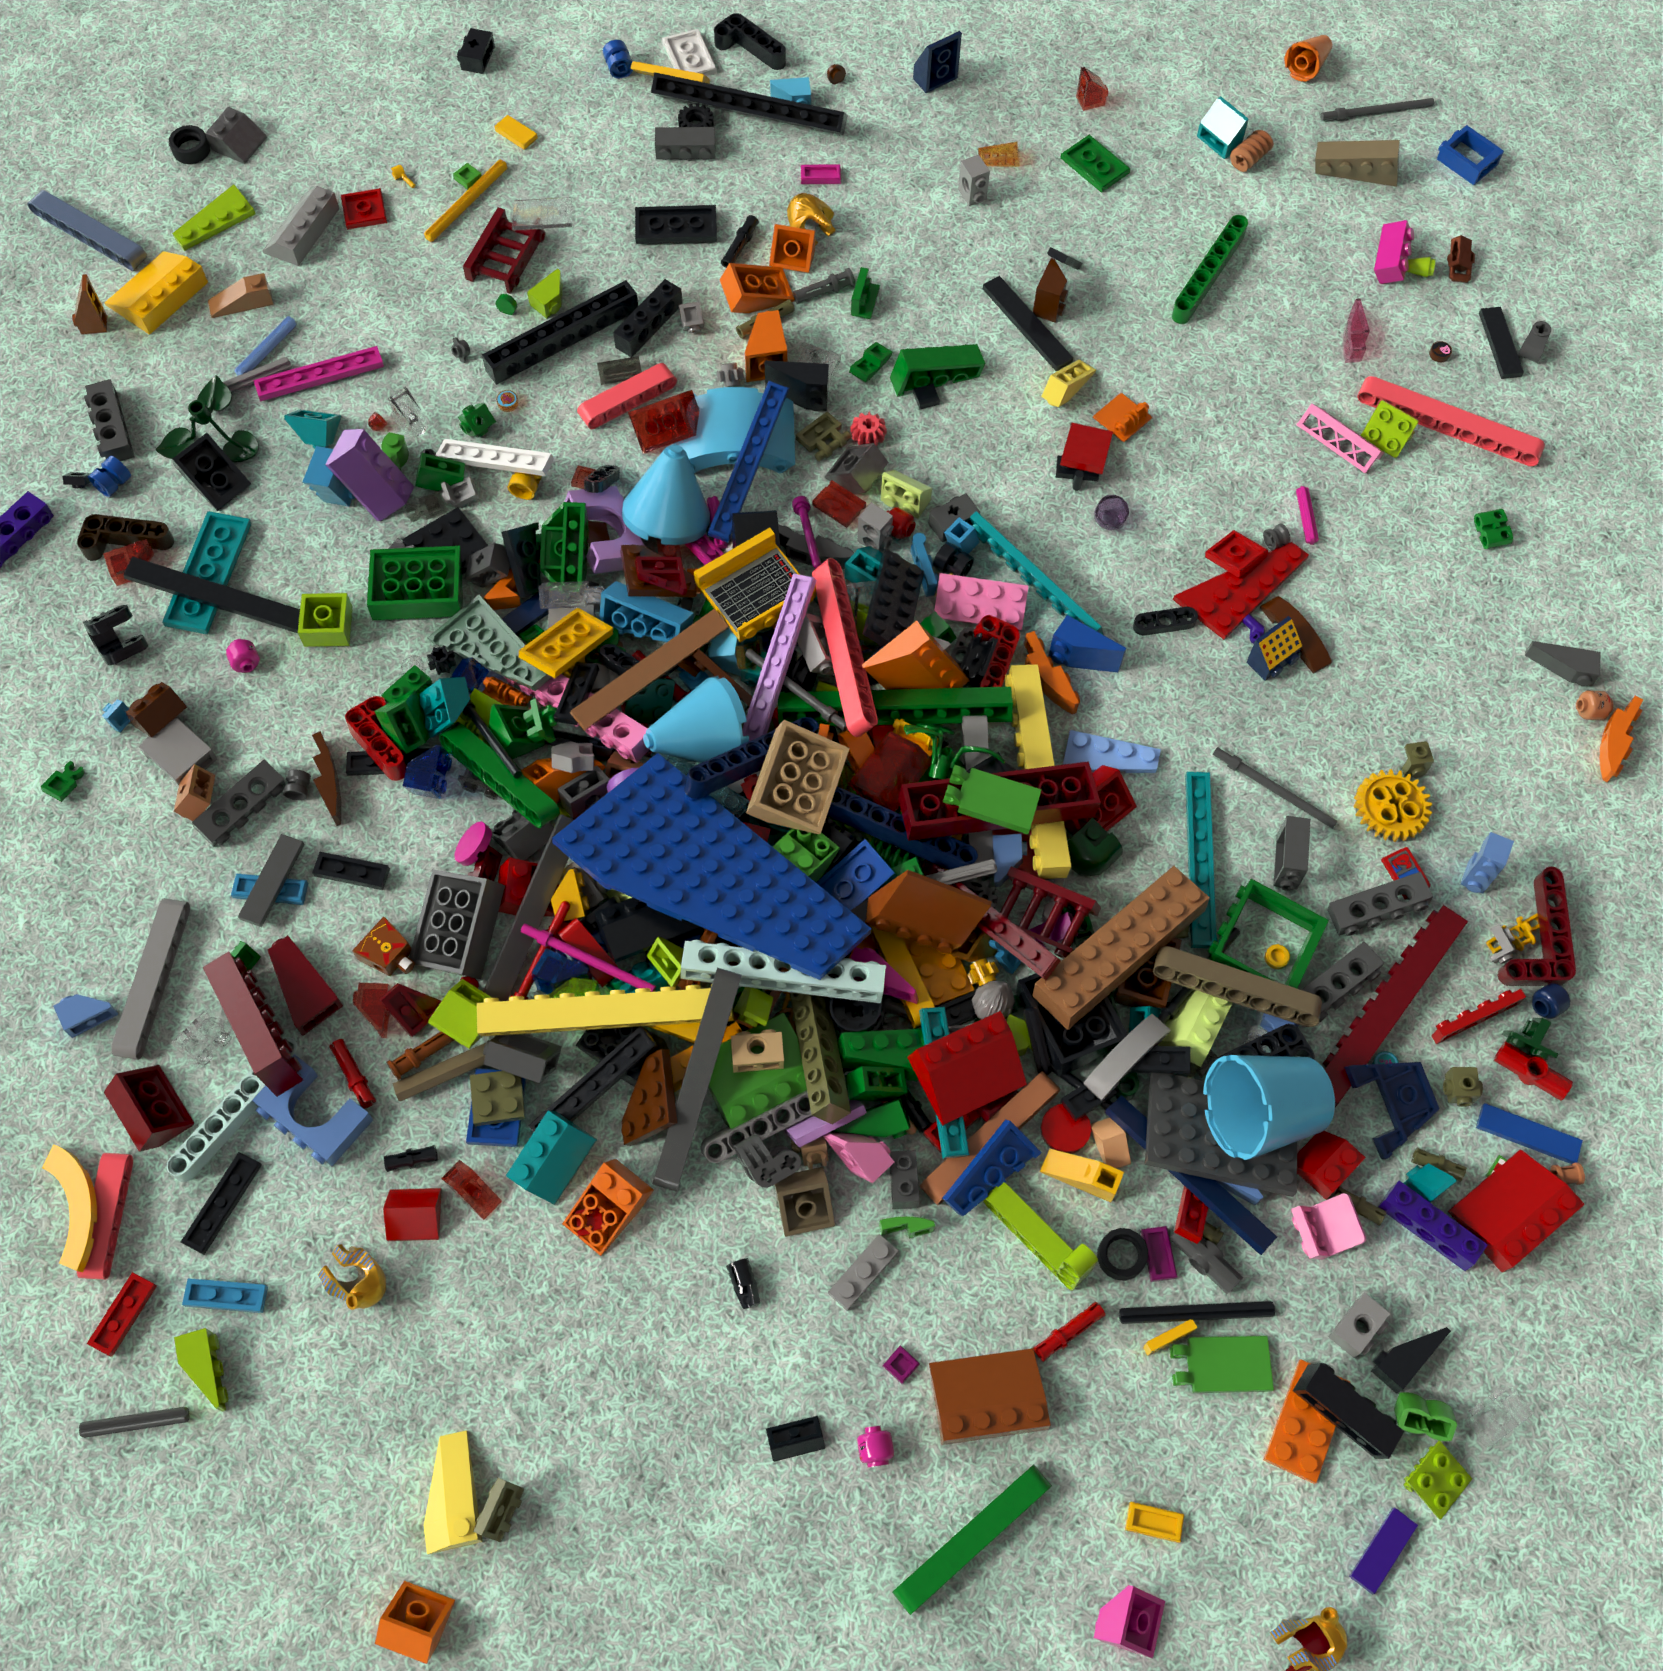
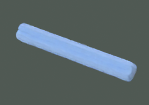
M287 316L235 368L236 375L239 376L253 370L296 327L295 320Z

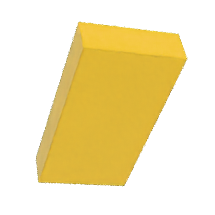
M509 115L505 116L494 126L497 133L523 150L538 139L537 133Z
M1190 1319L1147 1341L1143 1349L1147 1356L1193 1333L1197 1326Z
M1129 1502L1125 1531L1180 1543L1184 1514Z

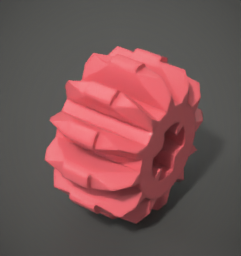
M869 411L867 415L860 413L859 417H854L850 432L853 442L858 441V445L874 443L877 446L878 442L883 443L887 428L884 419H879L878 413L873 416Z

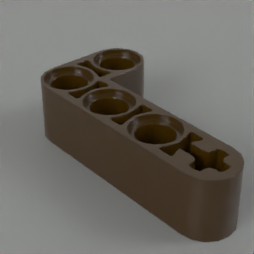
M92 514L86 517L77 539V545L87 560L96 561L103 556L107 544L167 550L173 546L174 538L168 526L162 522Z

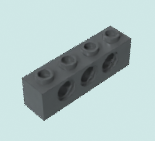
M111 379L86 385L87 395L84 396L88 408H91L88 414L92 424L96 426V428H93V433L96 440L100 441L97 448L101 458L105 457L107 459L109 456H114L119 461L134 458L119 397Z
M265 759L262 760L192 822L193 828L213 847L217 844H224L231 837L229 833L232 830L242 828L249 821L247 817L250 814L260 812L266 806L265 801L271 796L277 797L284 790V778ZM260 784L265 787V790L260 794H256L252 791V788ZM238 800L247 802L246 808L242 810L236 809L234 804ZM220 816H226L230 820L226 825L221 826L216 823V819Z
M1420 871L1330 902L1327 911L1338 936L1343 934L1351 936L1358 933L1363 927H1377L1384 920L1390 918L1392 920L1400 919L1406 915L1405 913L1413 910L1421 912L1429 907L1428 905H1430L1433 896ZM1401 894L1406 895L1409 901L1403 902L1397 896ZM1381 902L1387 908L1380 910L1375 906V903ZM1359 910L1364 916L1360 918L1355 917L1352 911Z
M1365 941L1302 989L1324 999L1325 1003H1322L1319 1023L1328 1016L1327 1011L1330 1008L1338 1009L1346 1002L1344 998L1348 994L1356 995L1363 989L1362 983L1366 980L1372 982L1381 974L1379 970L1384 962ZM1351 968L1356 969L1360 975L1354 974ZM1333 982L1339 983L1342 989L1336 988Z

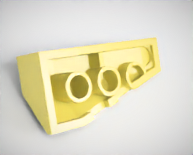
M467 1430L443 1435L439 1438L424 1521L428 1555L483 1542L482 1536L473 1532L479 1512Z

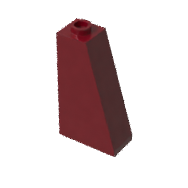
M288 935L276 940L272 944V947L268 949L270 959L293 1023L300 1034L304 1036L342 1008L343 1004Z

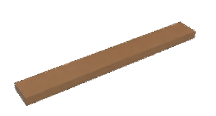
M713 609L572 709L570 714L582 729L586 731L691 656L698 649L723 633L729 626L718 612Z

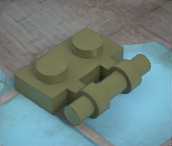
M827 411L798 432L796 440L809 452L817 448L819 452L814 456L820 462L824 458H829L838 447L842 448L852 436L849 431L841 434L839 431L842 429V424ZM831 437L833 441L827 445L825 441Z
M497 1477L495 1484L489 1491V1497L484 1509L477 1518L473 1532L501 1542L505 1532L510 1530L512 1525L510 1521L516 1508H519L522 1503L520 1498L524 1488Z

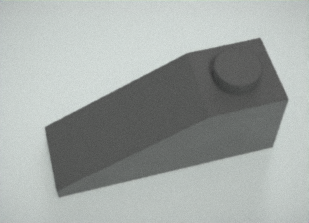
M1532 641L1525 651L1526 657L1568 682L1577 683L1580 686H1592L1600 676L1601 652Z

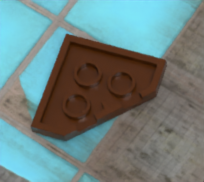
M621 545L620 553L628 596L696 597L697 588L694 575L684 569L687 585L686 595L638 580L635 567L636 556H662L644 545Z
M660 1049L645 1059L622 1118L621 1131L623 1142L626 1146H633L677 1124L670 1050Z

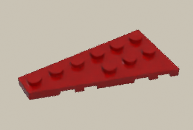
M1290 542L1268 552L1266 558L1240 578L1227 571L1174 595L1173 600L1181 607L1195 609L1198 614L1197 619L1225 640L1248 614H1251L1307 560L1309 554L1293 542Z

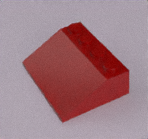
M1001 1011L920 1047L907 1057L942 1126L1027 1085L1013 1033Z
M1520 1149L1448 1210V1212L1461 1226L1488 1244L1483 1252L1501 1272H1504L1518 1264L1585 1204L1565 1182Z

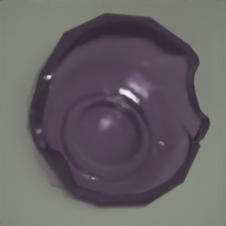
M1117 495L1103 497L1094 510L1096 523L1101 528L1109 531L1119 529L1129 516L1128 503Z

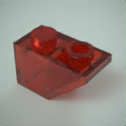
M147 539L103 553L109 574L116 586L130 582V580L124 579L123 574L132 556L148 562L154 556V551Z

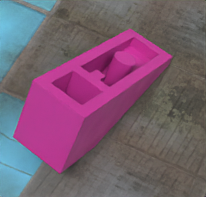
M854 948L850 959L855 962L866 963L873 961L880 965H886L883 994L917 1004L918 996L916 990L880 955L870 948ZM861 977L853 978L856 981H864Z

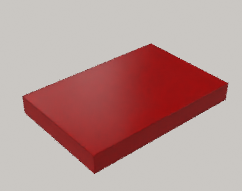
M1072 422L1060 465L1103 474L1113 431Z

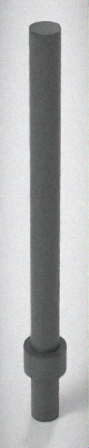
M1428 98L1345 109L1344 107L1336 108L1335 111L1321 112L1320 118L1322 121L1331 119L1339 121L1345 120L1346 117L1429 107L1434 105V99Z
M752 649L747 650L745 656L762 668L765 659ZM785 676L783 685L821 713L822 718L827 722L834 723L843 731L848 730L845 720L838 715V711L831 706L827 707L789 677Z
M1219 747L1215 749L1213 755L1227 763V767L1240 771L1332 829L1338 822L1244 764L1238 756H1232Z

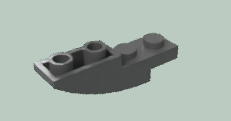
M778 524L780 545L786 548V557L813 566L805 535H800L789 527ZM818 535L815 539L821 564L828 558H833L840 564L842 569H845V563L854 552L848 547H842L834 543L829 538Z

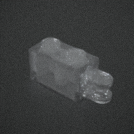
M588 581L544 582L539 586L540 609L585 608L590 602H600L601 592L605 589L601 586H589Z

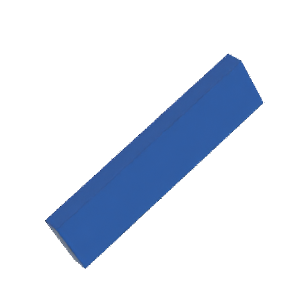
M1486 1103L1481 1107L1476 1125L1477 1129L1569 1164L1577 1163L1583 1141Z

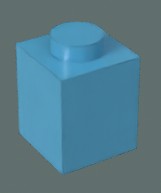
M960 517L944 532L947 542L958 547L959 552L964 551L969 554L980 543L975 528Z

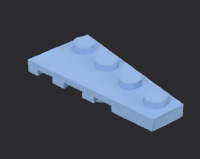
M1070 730L1063 765L1089 761L1092 772L1105 765L1119 769L1120 772L1125 771V773H1156L1161 749Z

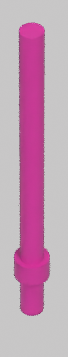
M526 923L521 928V933L536 939L537 943L545 947L551 946L638 989L650 988L651 992H654L656 989L655 985L553 937L552 933L544 929L540 931Z

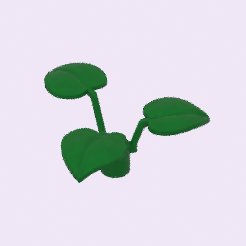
M927 723L904 726L906 735L925 733L932 738L930 777L948 779L950 768H954L960 756L965 752L990 754L1005 764V760L990 749L966 745L960 748L952 762H950L949 756L941 755L943 733L954 735V731Z

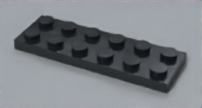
M888 549L885 550L881 557L862 635L882 647L886 646L913 624L924 571L917 565L909 563L899 554L893 553Z

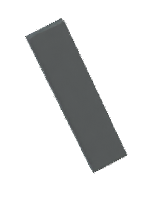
M283 834L280 835L238 915L240 920L259 927L263 926L305 845L303 841Z

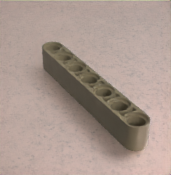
M1164 946L1157 951L1153 973L1158 978L1302 1026L1314 1027L1319 1024L1322 1000L1315 994L1173 947Z

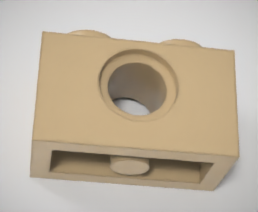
M769 1029L763 1030L759 1034H751L750 1032L743 1031L731 1036L733 1073L784 1069L782 1032ZM761 1046L764 1051L760 1054H754L751 1052V1048Z

